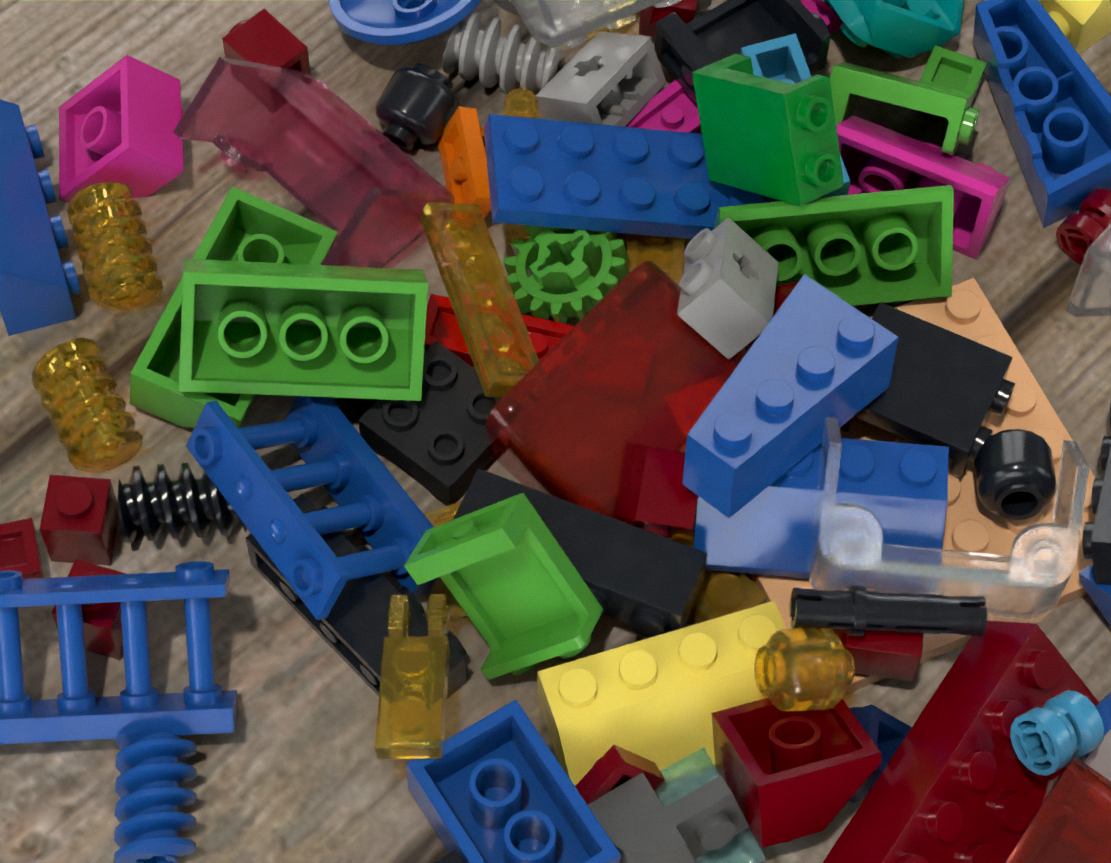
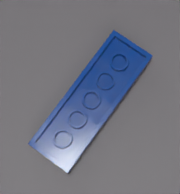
M489 114L484 126L493 223L693 239L703 229L713 230L718 207L780 201L710 181L702 134Z

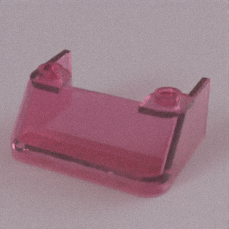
M219 57L173 131L180 139L215 144L221 150L219 154L221 160L238 172L247 174L250 169L268 172L332 230L337 231V238L321 262V265L383 268L442 220L454 202L452 194L392 141L383 136L378 129L329 87L302 71Z

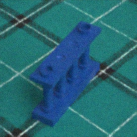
M297 396L284 421L243 428L236 427L217 401L206 403L188 440L187 449L316 620L327 618L346 581L391 571L401 586L408 588L415 596L430 592L437 578L417 585L405 569L404 564L425 531L434 526L331 397ZM291 444L306 464L270 470L255 450ZM323 485L339 506L303 513L287 492ZM357 528L373 548L368 551L336 557L320 535Z
M195 561L175 566V572L22 579V573L19 571H0V744L115 739L120 734L137 730H155L173 735L234 733L239 714L237 690L222 691L221 685L215 684L209 598L226 597L230 584V570H214V564L211 562ZM184 599L189 686L183 689L184 693L158 694V689L151 685L146 601ZM120 602L126 689L120 692V696L95 697V692L88 690L82 604ZM56 605L63 692L57 695V699L32 700L31 695L25 693L18 607Z

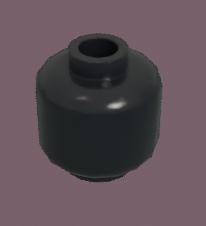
M420 63L415 64L413 69L402 68L396 70L375 107L377 118L385 126L382 133L383 136L393 144L406 150H412L414 144L421 146L436 144L457 108V99L451 91L453 88L451 80L439 71Z
M1009 429L993 434L985 440L974 459L980 501L987 510L1006 519L1023 520L1033 517L1051 503L1056 494L1057 484L1052 450L1043 437L1032 431Z

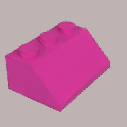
M853 115L837 124L840 155L850 179L848 195L951 185L954 189L953 250L977 260L1002 209L1010 177L997 173L993 168L985 164L972 163L955 155L941 152L942 148L935 144L922 143L897 133L879 122H870Z

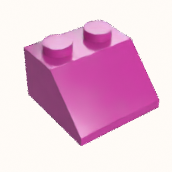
M126 55L59 107V199L71 203L149 197L183 172L184 164L182 144L183 109L181 106L180 79Z

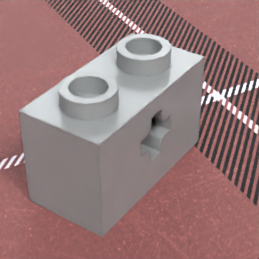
M598 31L535 97L544 119L625 127L667 82L650 37Z
M728 217L714 230L711 231L706 228L700 231L687 245L684 251L686 256L684 272L679 282L681 291L677 315L729 360L758 337L773 318L778 262Z

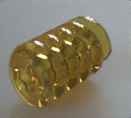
M102 182L78 191L70 200L67 213L70 224L73 226L72 232L75 243L78 244L77 250L80 261L83 263L82 269L85 280L88 282L87 287L90 298L99 306L108 309L126 310L138 308L152 302L161 294L163 285L161 278L156 275L158 271L156 260L150 256L153 251L150 240L145 237L147 235L145 222L140 219L142 216L140 204L130 198L132 194L130 186L120 182Z
M83 337L60 343L46 352L36 363L32 371V384L40 394L41 403L49 413L51 424L58 431V439L67 450V457L74 468L84 472H101L121 466L133 458L142 446L143 436L139 431H133L135 420L129 412L125 411L126 402L119 393H116L117 384L111 375H107L108 365L102 357H99L98 345L93 339Z

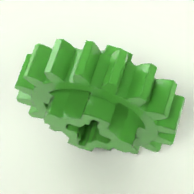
M526 225L529 238L526 241L521 239H513L510 244L515 256L504 258L503 264L508 274L504 281L511 298H514L521 314L531 311L533 317L548 319L549 316H553L555 322L565 324L568 317L576 316L577 321L583 326L588 321L587 312L594 309L601 315L608 313L604 301L607 297L613 299L622 298L623 292L619 281L630 278L626 264L629 258L623 240L618 239L617 233L554 227L539 229L537 226Z

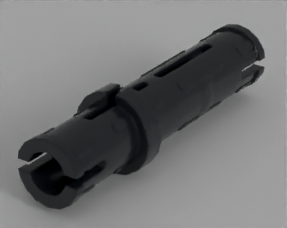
M851 585L849 591L793 588L790 599V617L794 618H791L790 624L792 629L826 628L847 630L848 636H863L864 631H896L902 633H944L983 637L987 624V607H984L986 604L984 596L868 592L865 586Z

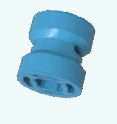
M1067 690L1047 700L1043 708L1036 707L1016 717L1011 725L1010 738L1019 760L1037 775L1048 776L1067 766L1072 758L1082 757L1098 748L1103 741L1104 726L1098 710L1086 696L1077 691Z

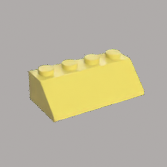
M775 600L537 671V702L558 762L574 786L613 745L655 762L665 778V781L660 786L715 770L711 713L804 688L798 656Z

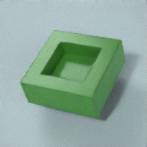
M935 45L919 81L972 94L973 102L984 76L987 63Z

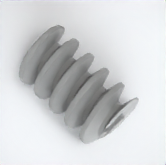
M477 10L472 12L465 23L461 22L455 26L443 55L442 68L443 72L447 74L453 73L459 67V74L462 79L471 81L479 74L481 85L487 88H492L500 80L502 93L511 96L520 87L522 100L531 103L536 100L535 96L564 67L565 60L562 57V40L556 38L547 51L541 50L542 33L535 31L529 41L524 44L521 43V26L515 24L506 37L501 36V19L497 17L493 18L486 30L481 29V12Z

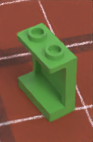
M846 62L833 65L830 84L836 126L838 123L854 115L858 96H863L947 118L949 124L941 150L943 153L953 155L959 149L960 143L968 145L972 141L980 109L970 107L973 98L972 94Z
M524 493L426 530L404 564L405 569L417 585L441 577L489 645L490 653L481 667V671L488 680L507 673H511L514 676L521 675L532 669L537 663L557 656L567 659L577 655L591 642V633L604 610Z

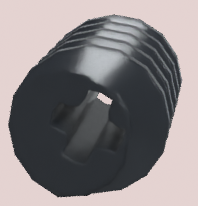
M188 462L181 464L178 478L175 481H171L164 464H158L153 482H146L140 466H133L128 484H122L120 479L118 482V509L124 543H134L140 525L148 541H158L164 523H166L172 538L175 540L183 538L188 522L191 523L198 538H206L212 520H215L222 536H231L236 518H239L206 472L203 470L201 479H195ZM239 518V520H240V522H241V524H242V526H243V529H244V531H245V533H246L247 527H246L245 524L242 522V520Z

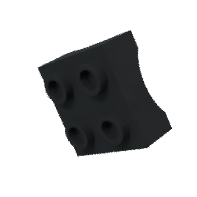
M435 341L424 352L421 401L378 399L358 420L359 430L362 438L376 454L384 456L402 467L416 478L437 500L451 509L468 490L477 469L483 470L498 453L514 443L526 430L527 406L438 341Z

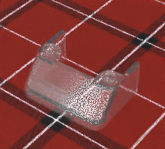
M825 417L808 567L809 581L812 589L849 591L851 585L865 586L868 592L984 596L986 599L984 607H987V620L1037 623L1047 618L1053 612L1076 565L1090 468L1076 441L1063 440L1052 523H1036L1026 527L1014 539L1010 556L884 544L881 524L872 511L861 505L836 502L842 439L838 418Z

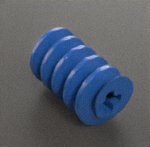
M137 730L118 735L116 744L121 751L116 755L115 767L120 772V775L116 778L115 792L121 799L116 802L114 816L120 822L115 827L114 841L120 849L115 852L113 863H177L178 857L187 856L196 851V842L191 839L178 837L179 832L195 828L196 817L191 814L178 812V808L195 804L197 794L192 790L178 787V784L188 783L197 776L196 768L179 763V760L195 756L197 745L192 741L179 739L171 733L155 730Z

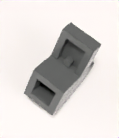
M643 772L588 804V807L620 852V863H696L695 859L710 850L722 848L734 836L749 828L732 791L721 775L665 808Z

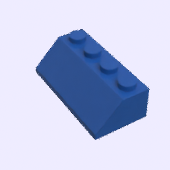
M0 99V312L8 336L76 319L71 297L82 293L73 260L61 263L58 250L69 248L61 215L49 217L46 204L57 202L48 169L41 171L36 169L34 160L45 157L37 126L35 124L25 127L19 105Z
M828 437L730 518H727L698 496L693 548L708 553L706 570L936 589L948 502L949 447Z

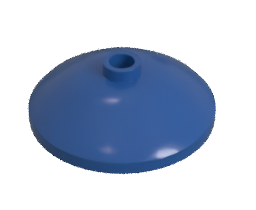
M329 0V6L335 22L348 35L372 44L401 46L426 41L449 31L467 18L481 0Z

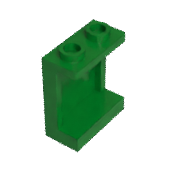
M733 54L692 72L710 181L798 206L805 205L842 187L844 183L831 84L828 76L817 74L795 84L753 75L751 57L740 54Z

